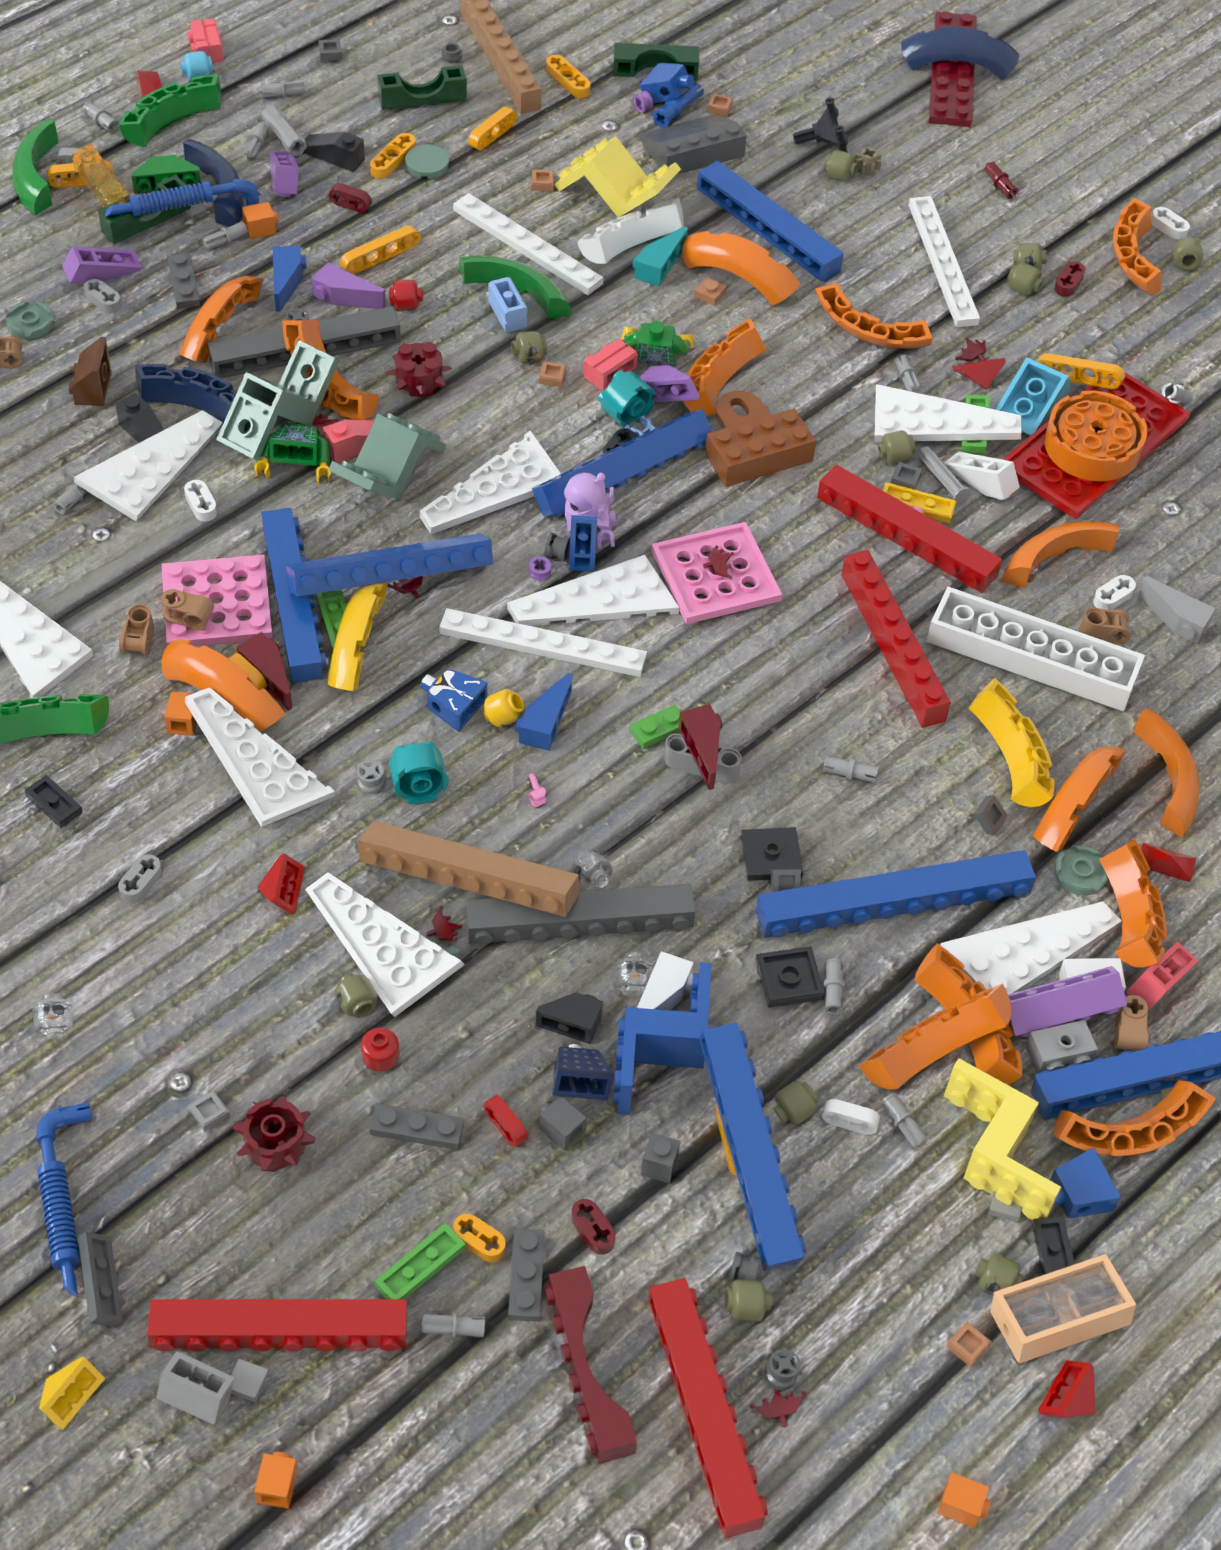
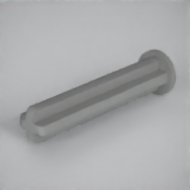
M929 446L920 448L918 457L953 496V500L957 501L956 504L964 502L970 496V489L960 483Z

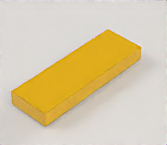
M885 482L883 488L884 492L910 507H921L923 514L931 519L950 524L957 501Z

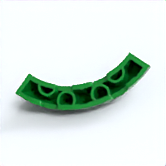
M212 74L193 77L191 82L182 85L175 82L144 96L136 102V108L131 112L126 111L121 118L119 129L123 137L136 146L146 147L152 136L172 121L196 112L221 109L219 75Z
M45 119L27 134L18 147L13 160L12 179L14 189L21 203L34 215L39 214L52 205L49 184L36 171L38 159L42 158L48 150L59 143L56 124L51 119Z
M495 256L460 257L459 271L464 284L490 283L491 281L508 277L511 278L517 290L523 293L527 291L535 297L536 302L544 309L549 319L571 315L570 304L565 295L548 277L538 270L507 258Z
M80 694L78 698L62 700L61 695H51L0 703V744L52 734L95 735L102 730L107 721L109 713L108 696Z

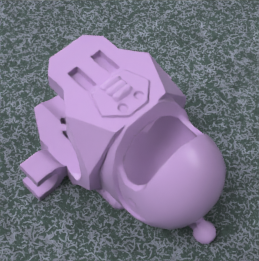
M583 472L573 476L564 490L566 498L565 517L568 532L571 535V515L597 517V527L601 529L597 534L598 548L602 547V541L603 543H611V547L615 546L612 525H616L617 521L616 511L611 510L610 504L614 501V489L610 487V493H606L604 483L606 476L604 473H599L595 476L591 473Z

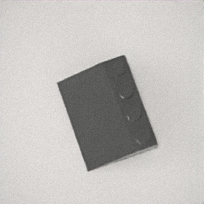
M713 114L640 133L639 139L659 168L665 164L668 167L676 162L681 168L677 173L680 174L707 167L716 161L722 163L744 157L747 135L738 122L719 114Z

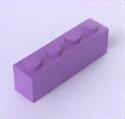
M1109 966L1009 994L1011 1004L1009 1025L1014 1036L1029 1037L1032 1031L1064 1025L1063 1023L1072 1020L1075 1022L1087 1021L1091 1019V1015L1101 1012L1103 1014L1115 1013L1119 1011V1007L1127 1005L1120 973L1114 967Z

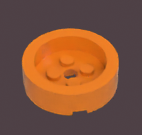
M1081 391L1080 395L1073 397L1068 395L1062 398L1053 407L1045 434V448L1051 460L1068 474L1090 481L1115 480L1129 474L1137 466L1147 437V425L1144 418L1141 419L1135 412L1136 407L1125 399L1107 392ZM1093 427H1099L1102 430L1095 433Z

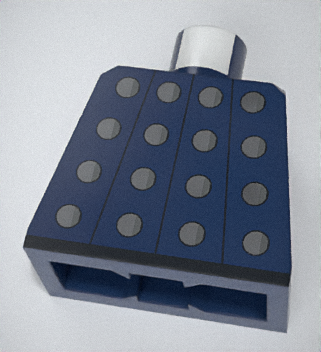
M571 1044L568 1047L561 1046L558 1048L553 1071L552 1095L608 1101L614 1074L600 1051L584 1049L577 1044Z

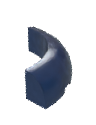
M940 27L939 30L927 33L921 31L901 41L903 56L912 70L935 61L962 60L978 64L1003 80L1013 71L1019 60V53L1004 40L1000 39L999 41L988 36V33L968 27Z
M187 139L183 142L185 160L198 166L199 170L205 174L212 175L217 185L231 183L234 179H240L231 163L216 150L192 139ZM233 191L218 194L213 201L216 223L230 227L241 222L243 217L242 207L245 205L243 193H235Z
M165 364L135 365L138 394L145 402H167L190 406L201 411L203 410L224 423L237 394V391L233 389L230 382L208 372L189 367L177 370L167 369ZM250 422L245 424L244 431L250 428Z

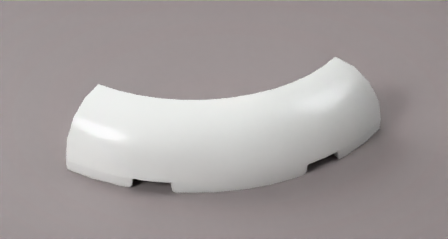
M677 198L653 205L645 213L634 211L597 227L594 235L586 234L577 242L582 254L591 262L607 264L614 256L635 245L684 227L680 199Z

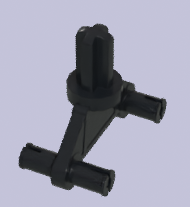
M829 97L825 100L827 109L816 123H812V128L793 133L794 143L801 144L816 140V143L826 142L838 147V150L848 153V137L844 133V127L838 124L837 117L839 112L838 108L835 107L834 98Z

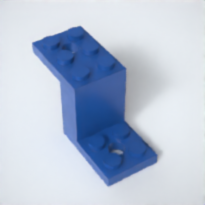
M700 962L699 972L693 973L690 992V1012L626 1007L625 1018H619L613 1102L619 1103L618 1114L630 1115L634 1063L703 1069L705 1059L699 1036L704 1029H708L711 963Z

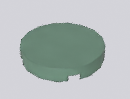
M431 144L418 145L407 152L405 156L406 169L417 178L427 176V179H434L447 172L449 156L439 146Z
M35 301V304H29V302L19 303L13 306L6 315L8 331L19 339H38L48 334L54 326L52 310L41 302Z
M1075 845L1071 846L1070 849H1064L1060 852L1054 864V875L1058 883L1065 890L1075 895L1088 896L1097 894L1104 889L1109 879L1099 861L1103 855L1098 850L1089 846Z

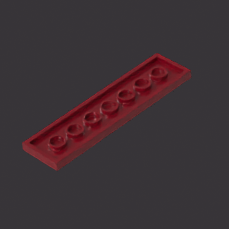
M936 11L934 31L939 30L940 27L949 26L976 29L977 16ZM962 60L932 62L928 123L971 128L973 120L975 63Z

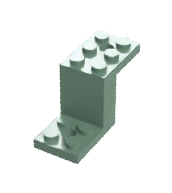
M298 340L279 384L246 372L216 440L252 459L259 460L278 415L311 426L340 360ZM312 366L313 373L307 378L306 371ZM247 422H250V430L245 434L244 426Z
M390 413L386 417L377 414L355 464L345 460L341 464L332 461L328 470L369 491L400 501L423 448L427 447L443 454L447 445L439 441L440 436Z

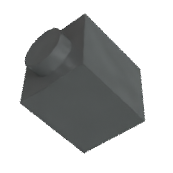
M559 1096L554 1102H547L540 1110L539 1129L565 1151L586 1132V1117L566 1099Z
M651 1132L642 1160L641 1175L670 1184L678 1160L680 1141Z

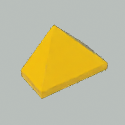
M80 1357L46 1379L39 1409L59 1429L63 1430L104 1381L105 1377L85 1357Z

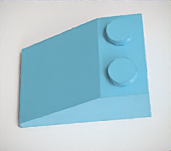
M1026 357L995 410L1021 415V433L1031 436L1050 419L1051 411L1056 403L1068 394L1071 389L1069 376Z

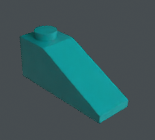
M682 227L645 246L641 253L637 254L633 260L632 266L635 268L634 278L660 286L682 253L688 228Z

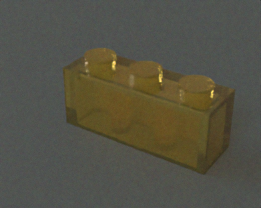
M91 143L72 154L75 170L104 208L116 202L119 204L129 202V193Z

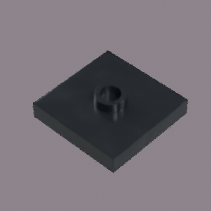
M796 827L747 829L741 831L747 881L771 880V869H800L802 878L803 868Z
M811 946L756 954L755 960L768 1008L824 1000L825 993Z

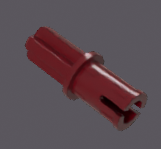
M988 162L984 171L993 181L994 187L999 188L1007 199H1012L1013 196L1009 190L1016 196L1019 191L1018 188L1009 180V175L1003 172L995 162Z

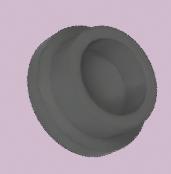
M447 43L444 45L441 55L448 62H456L462 58L463 51L457 43Z

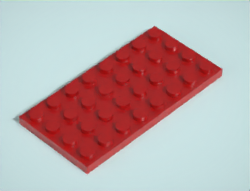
M1125 373L1123 382L1116 389L1090 385L1084 390L1111 393L1125 399L1136 407L1135 412L1141 419L1144 418L1147 425V437L1138 464L1187 422L1191 414L1179 405L1171 403L1166 397ZM1048 420L1002 460L1014 462L1019 483L1074 519H1077L1125 476L1110 481H1090L1063 471L1051 460L1045 448L1044 440ZM1093 427L1095 433L1102 430L1099 427Z

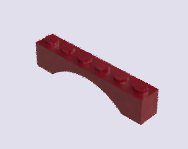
M581 1266L549 1274L548 1287H544L545 1298L548 1306H554L556 1315L552 1316L553 1326L556 1335L561 1334L564 1344L560 1345L564 1364L570 1363L572 1374H569L572 1393H578L581 1403L577 1404V1410L581 1423H587L589 1434L585 1436L589 1453H595L598 1464L636 1454L637 1440L628 1411L615 1403L602 1390L592 1375L586 1360L583 1332L586 1320L593 1307V1290L586 1267Z

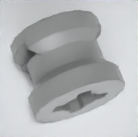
M366 760L357 767V783L363 793L375 794L383 789L385 783L383 776L384 768L380 762Z

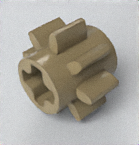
M866 147L862 149L861 153H856L855 160L861 174L872 175L875 169L880 170L881 154H878L876 149Z

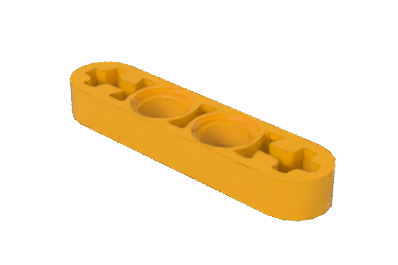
M412 225L404 226L348 251L342 256L340 266L345 271L356 274L414 248L420 242L421 234ZM394 242V244L389 249H387L388 245ZM375 250L374 254L367 258L368 255Z
M1050 353L1042 354L1037 362L1068 375L1070 382L1116 389L1125 379L1124 370L1115 364ZM1063 365L1070 366L1073 369V373L1066 372ZM1085 369L1094 371L1096 377L1089 376Z

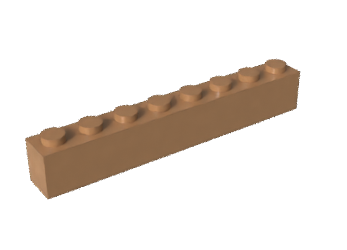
M461 0V14L520 114L541 110V87L488 0Z
M372 821L358 840L360 862L566 917L579 897L578 874L385 823Z

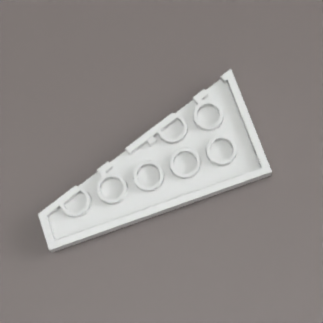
M876 384L875 442H882L884 434L899 430L906 431L908 435L911 434L914 441L1021 439V415Z
M202 410L74 477V483L137 522L217 435L223 423Z
M529 431L519 443L514 442L508 447V451L504 454L496 455L471 473L470 478L464 483L459 482L453 487V491L446 496L441 495L420 511V519L430 534H434L534 497L533 487L561 473L532 432Z
M645 555L507 602V609L515 623L527 626L549 625L551 621L566 620V623H575L576 619L589 618L590 621L630 618L633 614L645 613L646 617L656 616L657 612H669L670 615L679 614L678 604Z
M0 581V646L11 665L19 674L23 685L28 689L31 698L41 697L92 658V649Z
M210 687L185 697V704L261 827L334 797L335 791L330 786L326 787L319 782L313 772L310 770L306 771L296 762L295 757L267 734H262L255 729L254 724L249 719H243L233 710L232 705Z
M326 873L305 889L394 1017L465 965L460 959L452 956L434 942L423 937L419 932L392 914L384 911L330 873Z
M1099 902L943 942L940 945L964 964L965 967L962 970L973 982L980 981L986 989L1003 984L1009 995L1025 990L1061 966L1064 959H1072L1120 927L1122 920L1104 902Z

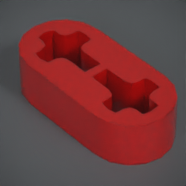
M495 1095L484 1102L483 1106L488 1117L511 1146L517 1147L528 1140L525 1127L499 1095Z

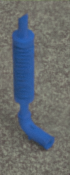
M234 179L231 183L210 186L209 181L201 182V185L200 183L192 184V187L191 185H188V187L185 185L183 188L180 186L179 189L177 187H174V190L170 188V191L168 189H165V192L161 190V193L156 191V194L155 192L151 194L149 192L147 195L145 193L142 194V196L138 194V197L136 195L129 196L128 203L110 206L106 210L105 216L132 211L133 217L141 216V213L145 215V212L150 214V211L151 213L159 212V210L162 212L164 209L167 211L168 208L170 210L173 207L177 209V206L178 208L186 207V204L187 206L195 205V202L196 204H200V202L203 204L204 201L206 203L213 202V195L233 191L235 193H243V198L246 199V206L259 204L261 192L257 190L251 181L246 179Z
M89 1102L66 1107L60 1105L57 1109L49 1111L38 1123L36 1133L37 1142L41 1144L44 1161L37 1168L52 1267L56 1270H61L64 1289L75 1297H78L74 1267L80 1264L81 1259L65 1164L61 1161H56L53 1141L56 1138V1129L65 1128V1125L92 1121Z

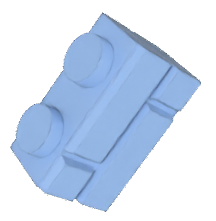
M506 277L488 283L489 303L504 331L508 333L527 327V306L522 301L511 278Z

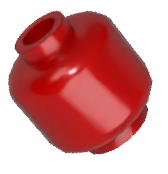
M415 280L395 281L393 287H389L390 305H394L397 311L418 309L419 302L424 301L423 288H418Z
M378 1027L371 1029L363 1036L361 1055L365 1065L373 1071L380 1072L395 1066L399 1059L400 1048L398 1037L393 1031L388 1028Z

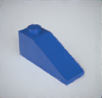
M301 246L273 247L276 312H281L303 279L302 269H307L306 255H301Z
M571 515L569 570L594 572L597 517Z
M566 674L528 705L524 716H519L516 724V731L519 732V743L550 751L572 693L573 674Z

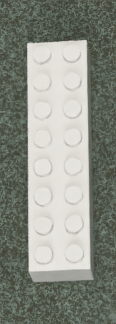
M947 587L934 614L926 641L1123 712L1145 657L1144 654L951 587Z

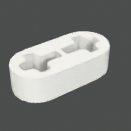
M1157 207L1152 212L1151 224L1155 228L1175 240L1187 237L1190 225L1185 219L1165 207Z
M201 480L189 481L185 485L184 490L186 500L193 514L200 521L213 520L217 515L216 502L207 485Z
M1119 575L1098 588L1093 600L1094 606L1100 609L1114 610L1133 596L1136 587L1134 579L1130 576Z
M837 1099L827 1100L822 1113L823 1120L828 1124L866 1135L875 1134L880 1121V1115L874 1110Z

